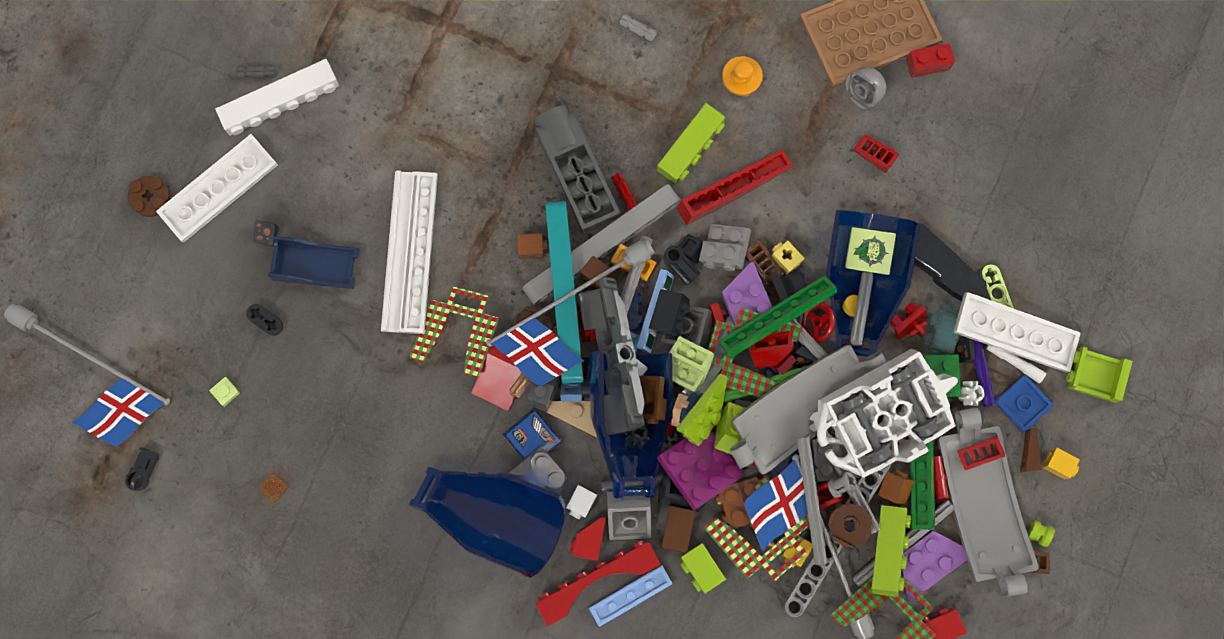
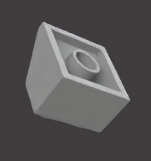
M649 490L607 492L609 540L651 538Z

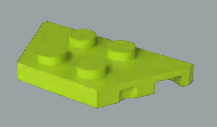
M723 374L717 376L677 427V431L683 433V436L692 444L699 446L704 439L708 438L712 428L718 425L721 420L727 384V376Z

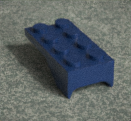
M273 237L274 250L271 270L268 274V277L273 281L354 289L356 279L352 277L355 259L359 258V248L317 244L289 237Z

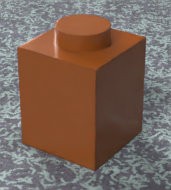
M517 234L519 259L544 258V252H547V240H543L542 234Z
M896 470L895 473L886 472L878 495L894 503L906 504L914 480L907 478L908 474Z

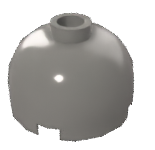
M862 67L848 75L846 90H850L853 95L850 98L857 106L868 109L883 99L886 93V82L882 74L876 69Z

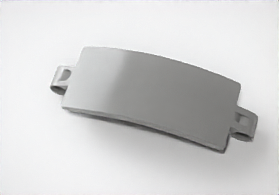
M845 345L800 370L749 405L732 420L741 439L730 449V452L739 468L742 469V467L754 462L759 472L766 474L798 449V438L808 437L809 440L814 438L817 432H813L810 429V426L814 423V421L810 420V417L813 413L818 412V400L887 363L881 351L876 352L859 361L851 345Z
M977 407L956 411L955 420L958 434L940 437L938 444L940 455L942 456L944 474L947 475L946 485L950 502L954 506L953 514L972 575L976 582L997 579L1004 597L1025 594L1028 592V587L1022 573L1038 570V563L1019 509L1007 457L964 470L957 452L959 449L998 435L1006 456L1000 427L980 429L982 418ZM994 443L989 444L993 454H996L997 451ZM985 446L981 447L982 450H983L984 456H985V457H988L989 454H988V452H987L986 447H985ZM973 450L977 461L980 460L978 450ZM966 452L965 454L970 464L973 461L970 456V453Z

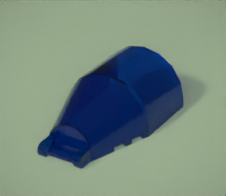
M836 210L826 268L827 278L837 289V293L830 296L832 312L835 316L836 343L834 351L845 346L843 339L850 340L854 317L845 313L843 302L850 295L858 296L862 273L867 272L845 268L851 227L896 234L889 275L872 272L873 283L862 342L871 343V349L851 346L856 355L867 357L878 352L879 343L911 286L921 222L867 212Z
M604 351L590 353V417L611 480L613 481V496L615 499H623L625 496L653 498L656 494V478L660 466L657 457L661 455L663 442L667 440V427L673 417L672 353L636 355V359L648 368L643 376L665 377L663 399H667L665 420H659V424H649L644 419V426L650 430L647 434L650 440L647 444H644L642 449L638 447L631 449L627 442H624L627 436L624 433L607 435L604 422H606L604 418V396L608 395L604 379V372L608 370L606 355ZM643 481V487L625 488V482Z
M432 467L427 468L425 472L427 475L415 498L411 499L409 506L426 513L461 547L472 555L529 578L537 575L543 569L556 548L565 519V504L560 494L505 473L486 474L485 472H478V474L457 471H439ZM435 478L436 481H435L433 487L431 488V490H430V492H429V494H428V496H427L425 502L423 503L422 501H423V499H424V497H425V495H426V493H427V491H428V489H429V487H430V485H431L433 479Z

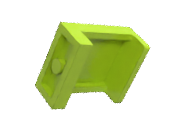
M1084 346L1077 349L1073 359L1072 370L1067 374V388L1113 403L1122 401L1133 361L1114 359L1089 351Z

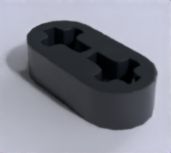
M254 304L248 308L247 318L267 334L276 336L282 332V321L264 307ZM260 310L259 313L262 316H264V318L262 320L258 317L254 318L255 315L253 314V311ZM268 320L272 323L276 322L277 329L270 330L271 327L266 322Z

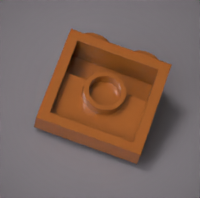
M757 477L732 484L715 496L718 507L722 506L724 512L721 515L722 521L732 529L750 524L749 516L743 503L755 491L754 484L758 482Z

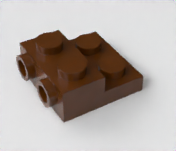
M639 376L645 402L643 417L646 419V423L659 424V420H665L667 399H663L665 377Z

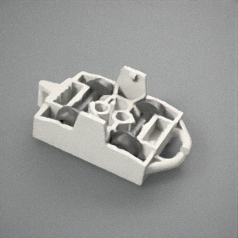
M910 349L820 399L822 410L817 428L819 444L821 447L828 444L826 438L827 429L835 426L848 452L845 457L840 458L830 449L824 452L825 456L833 465L864 478L897 460L910 462L929 451L925 444L955 427L946 393L957 384V378L945 373L935 375L921 353ZM901 404L902 409L896 414V407ZM883 414V421L878 424L877 418ZM906 436L910 438L899 445L897 444V441Z

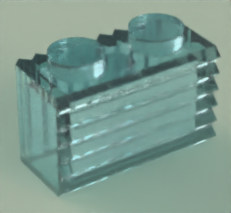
M943 309L932 314L930 325L933 326L931 332H927L924 339L926 351L938 355L954 354L959 334L953 333L958 314Z

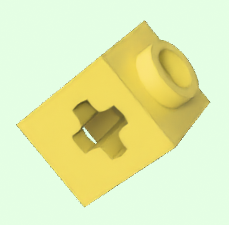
M789 241L784 244L780 242L772 249L774 252L772 257L786 275L796 269L805 259ZM789 254V255H790L789 259L786 258V259L784 260V259L782 258L783 255Z

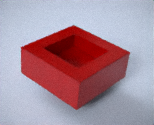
M718 303L710 305L708 309L712 311L714 327L717 321L725 323L726 314L724 308H720Z

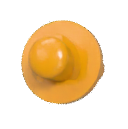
M738 56L728 61L722 73L723 85L731 93L744 97L749 96L759 88L763 77L760 65L754 59L746 56Z

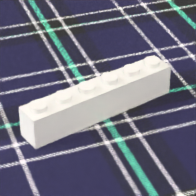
M324 59L222 105L215 110L224 130L230 136L238 135L248 127H256L268 118L278 117L281 112L296 109L303 102H311L323 93H331L340 85L327 59Z

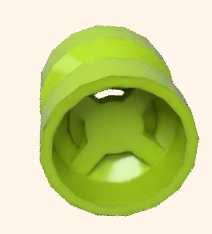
M1035 519L1031 521L1027 528L1029 540L1038 541L1039 545L1043 547L1049 546L1055 533V528L1043 526L1040 521Z

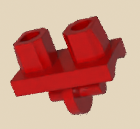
M911 302L904 309V312L909 317L903 320L899 315H895L890 319V325L895 330V336L898 340H901L907 334L911 338L916 334L920 337L925 335L923 328L928 324L924 320L928 316L926 314L927 308L924 305L919 307Z

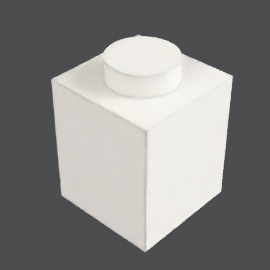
M578 485L566 507L570 510L569 514L579 520L581 516L586 518L597 494Z

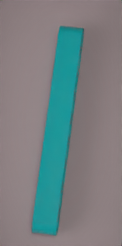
M566 201L545 203L554 301L575 289ZM574 294L555 306L557 334L559 340L568 350L581 359L576 297ZM582 362L561 374L562 384L584 382Z

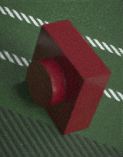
M788 354L777 366L769 367L783 375L792 368L796 359L793 355Z

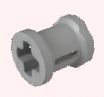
M846 472L838 479L829 480L828 487L831 494L839 498L842 496V493L848 490H856L857 483L855 477L851 473Z

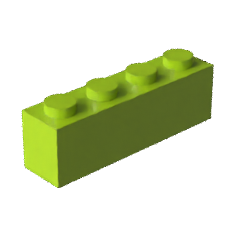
M705 103L657 165V171L676 185L680 180L683 182L690 173L688 169L691 165L695 166L701 159V152L704 149L707 151L712 145L714 135H719L725 128V116Z
M881 505L880 530L878 531L872 582L873 594L899 597V591H904L905 578H901V571L906 570L907 557H903L904 549H908L909 536H905L906 528L911 526V516L908 515L907 508Z

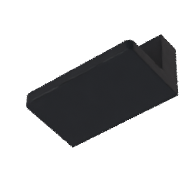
M795 269L785 276L778 272L771 275L781 302L807 286L799 269Z

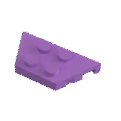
M750 262L721 293L734 326L740 307L760 314L772 308L754 262Z
M931 531L903 552V557H907L906 570H902V577L922 594L967 561L964 548L943 535ZM905 588L906 600L911 602L915 597Z

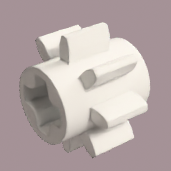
M963 381V386H960L961 397H959V400L963 402L964 406H978V401H981L984 397L982 386L978 385V381Z

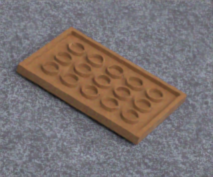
M834 0L800 14V20L832 87L846 82L848 75L862 67L878 69L907 57L912 50L932 47L942 42V37L924 0Z

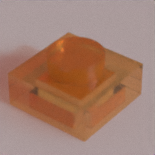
M272 473L258 489L272 502L276 503L289 486L279 476Z

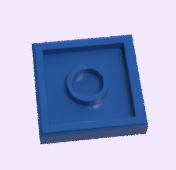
M1026 374L1022 375L995 400L997 407L1022 433L1054 406Z

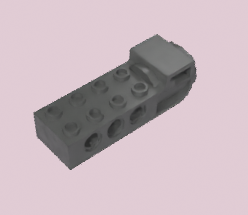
M562 105L552 108L535 118V134L553 168L582 233L618 218L620 211L573 111L569 112L567 106Z

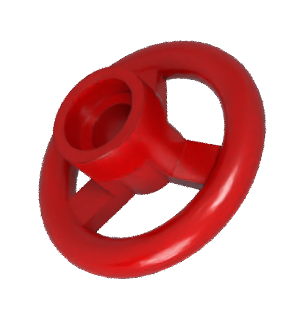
M821 302L803 313L802 327L817 343L825 341L832 334L835 326V316L828 304ZM820 307L827 313L815 315L812 310ZM808 318L812 321V325L814 327L813 335L809 332L807 327ZM820 331H825V333L820 336Z

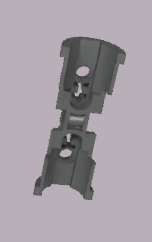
M603 277L599 280L601 289L579 292L575 296L577 303L580 305L584 330L595 329L599 352L605 351L608 370L603 372L608 395L599 396L598 401L603 422L601 427L603 436H608L643 427L645 425L643 417L645 402L625 304L618 294L616 280Z

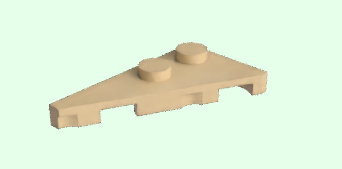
M551 401L546 413L603 442H608V436H603L601 427L603 422L599 401Z

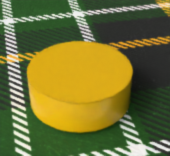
M850 295L843 302L845 313L852 317L855 316L857 295Z

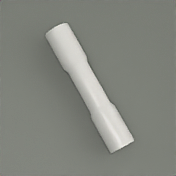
M987 345V350L1020 369L1036 382L1041 383L1045 378L1046 373L1026 362L1019 356Z

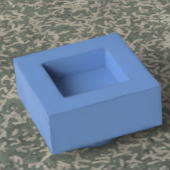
M561 382V401H582L581 382L562 384Z

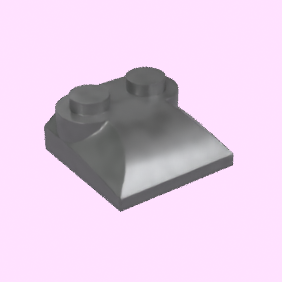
M690 306L683 321V331L679 336L704 348L712 326V311ZM663 335L661 342L674 345L678 338Z
M541 445L508 472L534 504L554 489L561 487L567 479V476Z

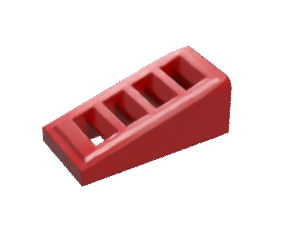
M864 134L853 149V151L885 174L900 155L867 134ZM866 142H868L869 146L866 148L865 151L862 150L861 148L864 146ZM874 146L876 150L871 155L868 152ZM879 151H881L883 154L880 156L879 159L876 158L875 156L878 154ZM888 156V161L886 163L883 162V159Z
M998 435L957 450L964 470L1006 457ZM994 443L997 451L996 454H993L989 444ZM983 446L986 447L987 452H988V454H989L988 457H985V456H984V453H983V450H982L981 447H983ZM975 449L978 450L981 458L978 461L973 451ZM966 452H969L973 462L970 464L967 460Z

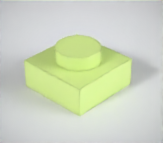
M224 377L209 390L224 407L240 394L227 377Z

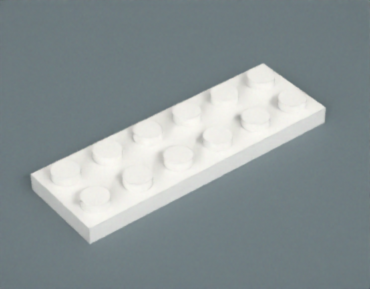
M250 134L156 212L180 241L184 243L276 168L278 164L253 135Z
M969 292L964 293L953 333L1066 373L1071 370L1080 337V332Z

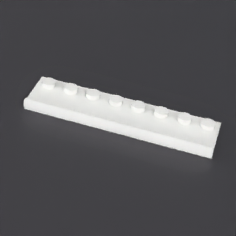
M395 172L381 332L424 334L437 173Z

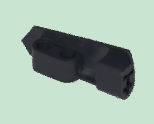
M920 224L899 255L934 278L933 282L961 302L964 293L967 292L988 299L986 281L924 224Z

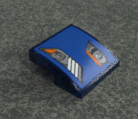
M535 408L503 433V436L522 459L526 458L540 445L549 454L563 442Z

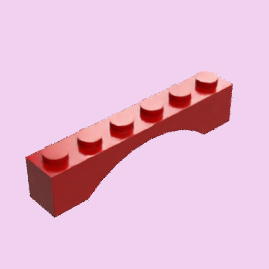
M642 540L632 546L633 550L626 554L625 551L614 555V561L609 564L603 561L594 566L596 571L590 574L587 571L576 576V582L569 584L567 581L557 586L558 591L551 595L548 591L539 596V602L535 604L547 627L566 617L577 596L594 581L617 573L643 575L661 565L650 543L644 544Z

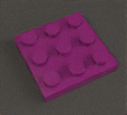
M712 430L708 438L704 439L699 446L692 444L685 438L657 457L693 510H696L744 476L728 453L714 448L716 435Z

